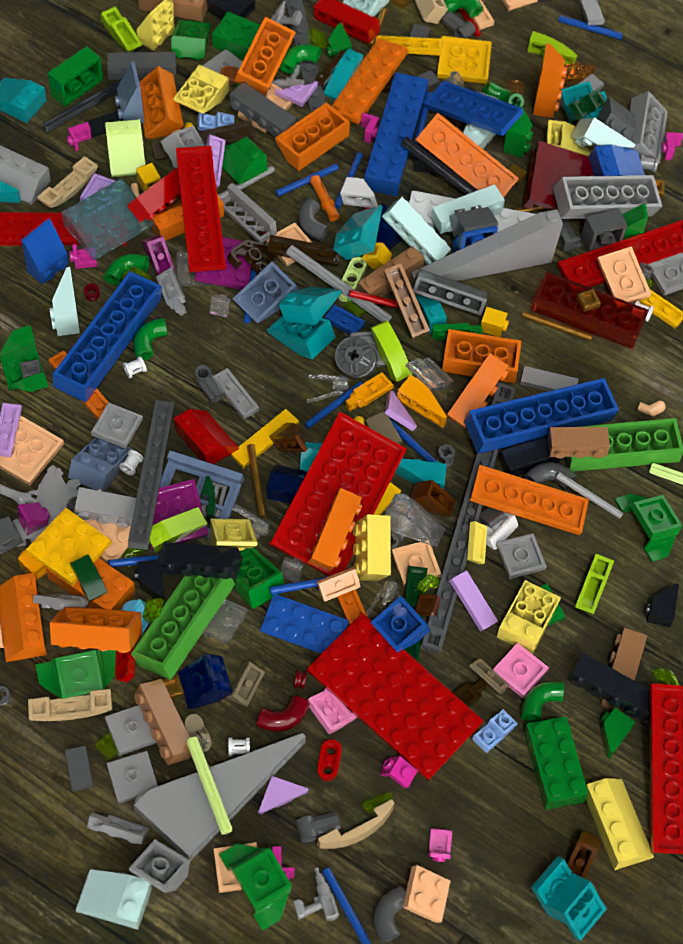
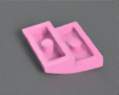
M326 688L307 700L310 703L309 708L329 735L357 718L354 713Z

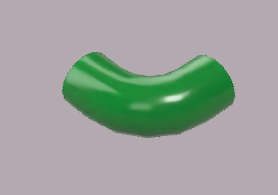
M444 0L448 9L447 13L449 11L454 13L458 9H464L471 18H474L484 10L479 0Z
M311 44L296 45L287 51L279 69L284 73L292 74L301 61L318 63L322 48Z
M488 81L483 87L482 93L496 97L503 102L515 106H523L524 104L522 95L507 90L492 81Z
M129 253L122 255L111 262L103 278L108 284L119 285L123 276L129 271L146 273L149 268L150 258L143 254Z
M164 318L147 322L137 330L133 340L136 359L141 356L143 361L154 356L152 341L158 337L167 336Z
M542 682L532 687L524 697L521 707V719L527 722L540 721L542 707L545 703L563 702L564 682Z

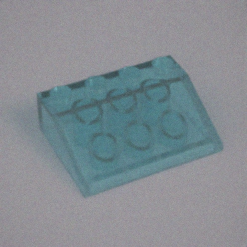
M122 178L62 211L64 226L93 260L153 226L152 221L147 219L140 223L127 205L137 197Z

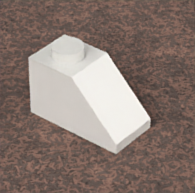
M346 178L340 192L344 205L368 208L377 206L375 195L364 179Z

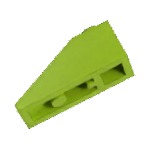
M199 507L153 525L150 543L154 551L158 552L162 549L164 542L174 543L208 525Z

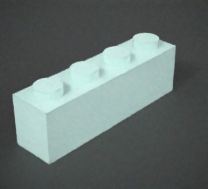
M492 185L432 207L431 220L440 234L450 232L452 227L449 216L455 214V210L465 208V211H469L471 207L481 205L482 208L489 207L493 214H498L503 211L505 199L496 185Z
M403 197L395 201L382 215L410 247L414 246L425 257L424 261L428 265L444 258L451 250L446 241L439 237L435 230L423 220L422 216Z

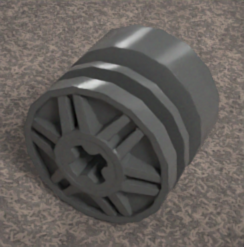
M350 336L343 339L335 350L337 366L342 372L353 379L369 377L378 365L376 350L366 339L359 336ZM356 353L359 355L358 358H351V356L355 355Z

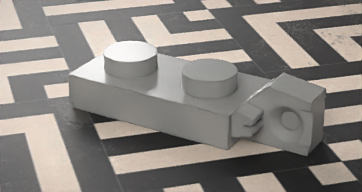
M170 267L156 276L158 284L162 286V293L167 305L172 310L175 309V312L182 316L187 313L183 304L186 302L175 271Z
M93 812L89 816L87 825L88 828L94 831H101L112 837H120L133 844H142L149 830L148 827L112 815L105 817Z

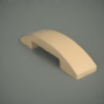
M84 156L73 166V171L53 189L48 187L37 196V199L50 208L61 205L73 197L89 181L97 170L98 165Z
M111 689L90 691V695L50 700L49 697L28 699L29 720H72L112 710Z
M390 800L376 807L373 811L374 819L343 835H340L339 831L335 829L318 838L317 845L319 849L341 848L367 838L388 819L393 810L394 801Z

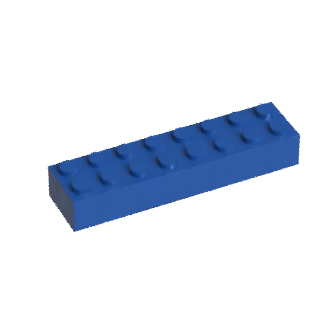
M395 73L364 177V181L374 192L398 196L410 154L407 149L401 146V142L405 137L410 138L412 141L414 140L429 79Z
M129 271L53 372V387L87 402L134 338L137 330L144 324L161 301L162 286Z
M605 378L470 410L464 423L477 454L548 436L550 427L592 426L612 421L619 408Z

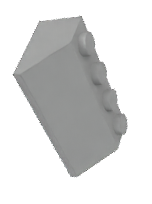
M648 91L633 97L631 100L630 112L635 115L636 131L630 141L636 145L634 148L629 149L637 150L640 158L641 155L654 159L658 157L659 164L668 111Z
M0 146V181L19 189L21 201L32 205L37 196L42 193L50 182L49 168Z

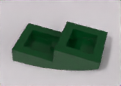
M596 89L569 106L577 120L603 106L606 101L599 89Z
M206 476L202 496L204 500H209L206 516L207 519L211 520L216 517V497L210 476Z
M88 554L70 563V567L80 582V587L89 602L107 594L105 585Z

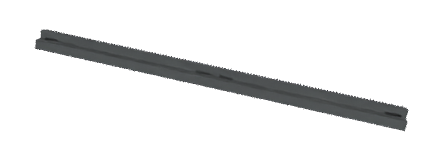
M498 382L496 385L498 389L493 395L491 405L513 400L516 388ZM498 449L480 454L476 453L435 594L441 598L436 617L429 616L427 625L431 631L423 637L420 647L427 649L426 653L430 654L432 651L439 654L441 652L457 596L449 580L464 572L468 556L470 522H478L482 505L475 503L473 508L474 502L470 501L477 468L479 465L493 469Z

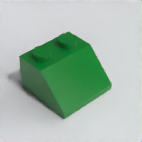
M519 105L518 107L522 108L523 114L507 131L503 152L522 159L524 154L530 150L531 143L529 142L534 132H531L532 122L524 108Z
M246 136L231 145L223 158L222 169L238 185H241L268 171L266 154Z

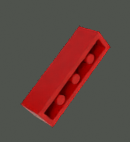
M319 0L313 6L314 19L333 28H336L338 23H342L346 34L369 44L380 32L379 19L338 0Z
M178 168L174 169L127 205L140 223L145 219L149 221L157 215L155 211L160 213L167 207L166 203L168 206L177 200L175 196L181 197Z

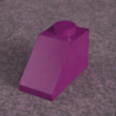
M157 234L141 241L157 276L170 267L175 270L163 236Z
M39 502L18 505V521L27 536L48 526L50 515L45 507H41Z

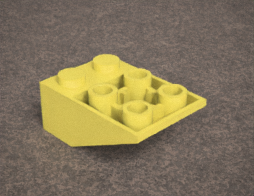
M163 0L148 14L137 29V36L141 43L152 50L160 46L174 32L173 0Z
M198 65L173 98V101L204 114L221 103L229 92V78Z
M548 120L545 143L587 156L590 155L594 148L588 146L580 147L574 143L575 140L570 137L576 128L575 126L563 121Z
M525 580L499 627L497 638L513 646L519 643L533 654L561 597Z

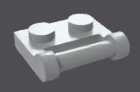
M61 593L33 595V603L41 604V608L62 610L64 607H86L88 604L87 598L84 596Z

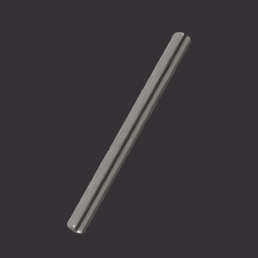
M291 245L287 249V255L335 289L341 290L343 295L381 322L386 320L390 322L392 316L375 303L348 297L349 289L355 290L298 248Z

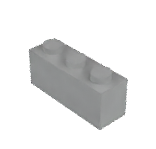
M79 487L74 514L83 520L91 519L101 524L113 523L123 528L131 527L136 498Z

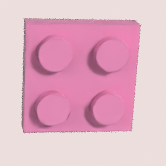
M517 643L493 670L509 684L510 689L524 698L530 689L545 675L549 667Z

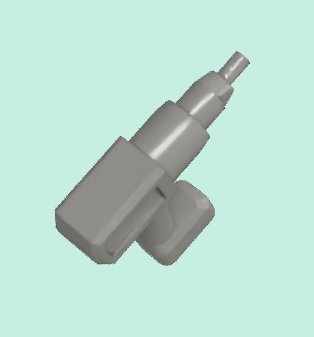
M283 1L271 17V20L281 25L293 24L296 26L300 25L302 14L300 11H295L292 17L287 18L285 16L286 1Z
M298 64L290 77L273 80L272 83L282 89L299 84L305 85L304 80L296 79L300 73L301 66Z
M315 868L316 889L319 896L314 898V903L304 907L300 899L293 901L298 919H303L307 915L323 909L326 921H333L339 917L333 894L319 869Z

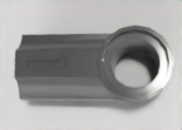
M451 11L446 13L442 20V23L452 30L457 38L468 39L476 32L472 22H464Z
M206 365L198 366L195 369V385L202 389L211 403L220 401L225 396V392L211 374V369Z
M336 812L317 817L305 816L295 822L302 843L315 841L319 836H323L335 829L341 830Z

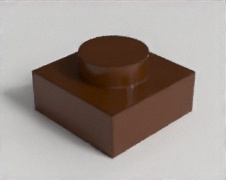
M420 594L415 609L416 613L420 616L436 617L441 598L438 595Z

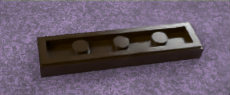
M274 235L269 237L268 254L292 258L286 252L293 245L317 263L338 266L340 254L333 250L332 246Z

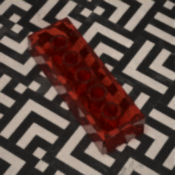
M546 272L535 295L531 311L634 349L647 318L648 309L594 289L601 305L598 308L583 312L576 299V295L592 288Z

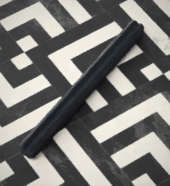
M122 79L42 123V128L45 132H49L115 95Z
M405 137L402 140L401 146L465 195L477 191L410 138Z

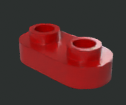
M134 646L130 652L120 653L116 650L115 677L118 681L128 683L135 676V660L131 655L135 649Z
M326 740L321 746L317 774L323 781H332L338 775L342 747L336 740ZM334 750L335 753L330 755L327 751ZM329 769L331 770V773L326 774L324 773V770Z

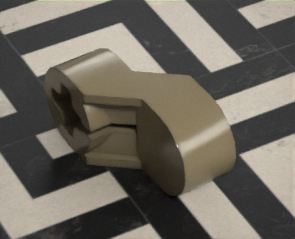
M197 714L187 715L183 719V724L189 737L196 736L202 751L206 752L210 749L212 741L202 718Z

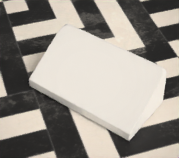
M504 512L505 519L492 528L487 526L486 545L496 550L497 542L507 539L518 527L515 515Z

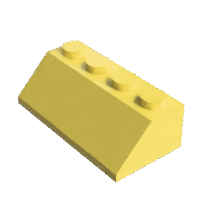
M605 778L587 784L586 787L589 795L586 801L613 869L617 870L654 858L622 779Z

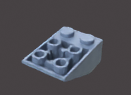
M95 437L72 458L68 478L78 479L81 484L98 491L100 489L104 492L119 473V465L126 460L128 451L133 450V448L127 447L125 449Z

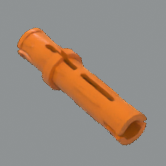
M312 176L309 182L321 202L322 210L326 212L331 222L338 220L340 215L335 208V202L329 197L320 176Z

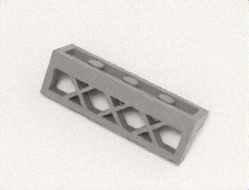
M232 183L227 186L228 196L221 199L224 203V212L257 242L263 243L269 239L270 235L277 234L276 221L236 185ZM232 201L234 206H226L225 204ZM236 212H244L245 216H237ZM254 221L256 224L255 226L247 225L246 222ZM257 231H265L266 234L260 237Z

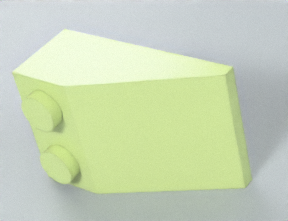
M140 119L106 122L111 177L136 175V168L145 165Z

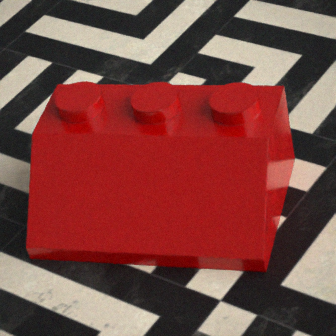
M188 409L174 417L176 432L201 461L215 464L239 450L236 443L208 411Z

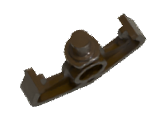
M245 240L233 248L227 258L235 269H238L242 262L236 258V255L243 256L246 262L252 265L250 267L251 270L255 271L258 275L263 270L264 265L263 262H260L261 252L267 253L268 244ZM267 253L266 259L268 264L275 261V255Z

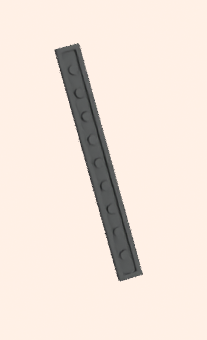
M284 0L286 1L288 17H292L295 11H300L302 14L300 25L290 24L291 30L296 32L293 38L294 45H312L302 0ZM301 61L299 65L301 66L302 80H304L305 85L313 84L319 73L317 63ZM318 84V87L307 100L310 113L326 103L322 85Z
M155 401L129 533L128 548L148 550L173 417L174 402Z

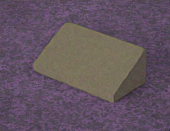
M385 411L366 420L369 428L398 444L403 442L389 416L385 414Z
M481 658L470 664V667L500 695L509 687V684Z
M250 661L243 663L226 694V698L248 707L265 672Z

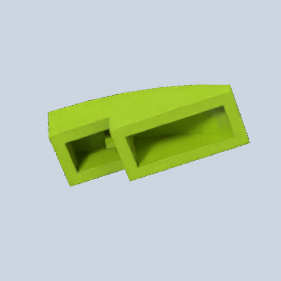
M116 6L101 13V22L126 52H131L143 45L127 19L121 16Z
M535 31L532 32L528 52L541 55L544 58L546 43H549L565 59L564 67L575 68L577 55L571 49L549 36Z
M386 320L371 327L381 360L385 362L391 380L398 382L413 375L404 350L390 323Z
M598 554L595 555L575 608L594 615L614 560Z

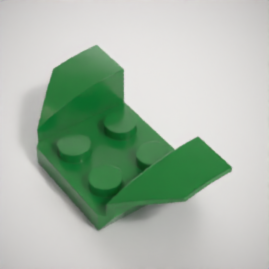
M31 325L13 330L1 350L0 360L9 391L20 389L33 392L48 387L40 359L39 363L42 373L23 379L20 363L39 359Z
M630 493L615 498L614 500L623 513L633 510L650 538L644 550L651 562L668 557L674 540L682 528V524L664 495L646 498Z
M93 650L58 657L50 662L36 664L39 684L62 699L90 694V691L105 690L115 676L116 650Z
M236 844L219 854L227 871H232L254 909L253 916L261 930L263 931L281 920L292 885L271 849Z

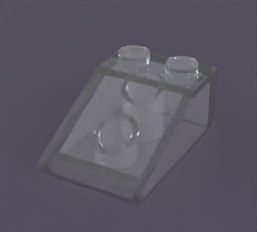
M396 493L387 507L385 516H390L391 532L434 547L438 546L446 529L414 499H411L408 495Z

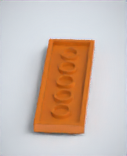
M378 38L332 107L348 121L360 124L362 114L367 113L407 55L408 48Z
M439 113L435 115L416 139L418 144L477 191L496 185L504 198L519 180L516 175Z
M479 465L477 468L470 497L472 502L576 535L582 533L589 501L587 498Z

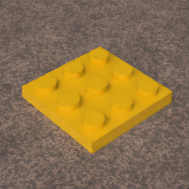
M442 36L443 45L439 58L437 78L486 84L488 81L492 42Z
M65 508L30 544L26 552L73 586L78 579L70 567V563L88 554L94 564L112 544V541L72 511Z

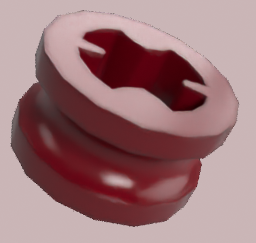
M90 283L83 288L86 300L96 301L99 299L100 289L97 284Z
M297 670L294 688L300 686L302 689H305L307 671L301 673L300 670Z

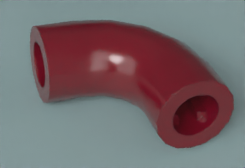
M292 696L287 707L282 711H273L263 707L256 727L273 732L290 730L301 722L307 713L310 703L302 697Z

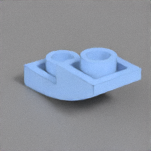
M199 112L197 116V130L200 131L234 124V115L217 112L216 116Z
M502 710L490 719L489 723L477 732L472 740L487 754L518 723L505 710Z

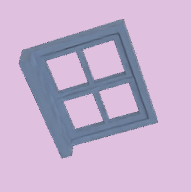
M169 451L167 456L168 463L159 488L171 485L176 470L200 477L196 485L200 499L205 478L210 476L212 482L230 487L224 505L216 504V509L221 510L219 519H230L244 482L243 474ZM200 499L201 504L208 506V501Z

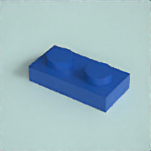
M335 304L325 316V319L330 320L331 325L349 335L350 333L360 332L365 326L363 319Z

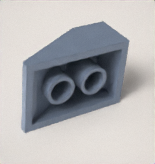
M133 61L130 63L117 87L118 96H115L116 107L120 106V109H117L119 119H123V121L140 119V123H144L141 89L135 62Z
M271 262L233 300L259 324L280 310L279 303L288 293L299 289L278 266Z

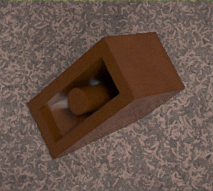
M433 480L415 483L410 500L421 509L446 517H451L456 502L453 497Z
M582 830L567 863L573 874L585 879L602 839Z

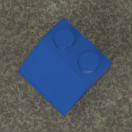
M402 596L371 621V624L396 652L416 644L431 631L426 622Z

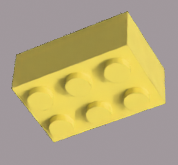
M367 514L355 522L353 528V535L356 536V543L353 546L356 563H354L353 568L356 570L358 580L380 581L391 575L390 516Z

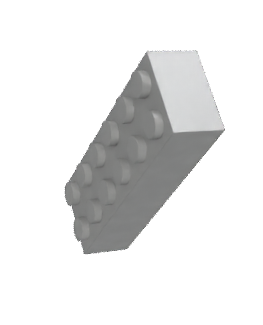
M654 175L562 177L553 186L561 219L586 218L591 214H599L619 209L621 214H624L641 204H646L648 216H653L662 207Z

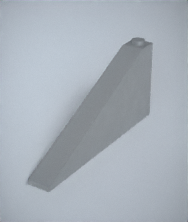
M557 209L540 212L420 269L454 281H460L551 263L563 222ZM418 270L412 272L413 280H415Z
M303 733L209 767L229 821L305 744L306 736ZM198 772L152 788L145 794H140L134 802L135 812L189 861L220 831Z

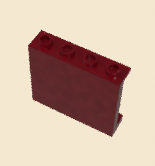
M538 141L532 152L524 208L531 209L535 204L552 210L557 209L559 212L553 186L562 177L594 176L589 156ZM581 218L580 225L585 223L586 218Z

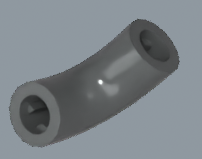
M307 198L301 205L298 214L299 225L304 233L322 242L327 234L328 226L316 219V215L320 210L319 203Z
M545 462L534 466L526 472L524 479L543 484L546 481H554L566 490L569 486L556 479V474L561 472L573 481H576L578 476L562 464Z
M403 886L394 888L382 896L374 909L373 923L381 944L390 942L400 936L395 923V915L403 909L406 895Z

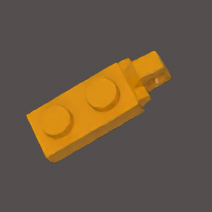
M381 372L354 389L353 393L350 394V398L346 400L345 407L349 412L357 407H365L392 390L394 385Z

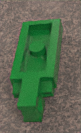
M469 323L433 324L431 340H446L448 329L483 334L482 325L469 326Z

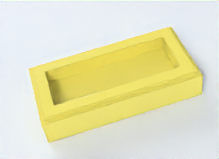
M476 521L470 522L467 560L476 564H484L487 526Z

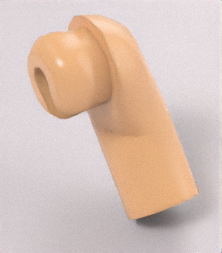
M661 400L651 405L640 402L637 411L649 416H656L665 410V403Z

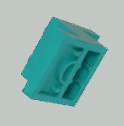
M590 81L561 89V101L569 124L579 121L569 105L593 91ZM605 91L600 92L604 100L606 101L607 97ZM603 106L591 112L590 114L584 116L581 119H597Z
M558 856L531 887L547 915L566 924L573 937L579 941L582 940L606 911V907L592 883L573 874L565 860Z

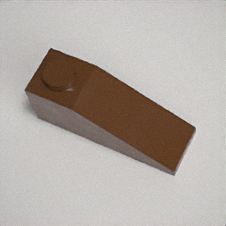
M285 423L269 436L278 451L306 452L308 450L305 439L301 434L302 431L295 423Z

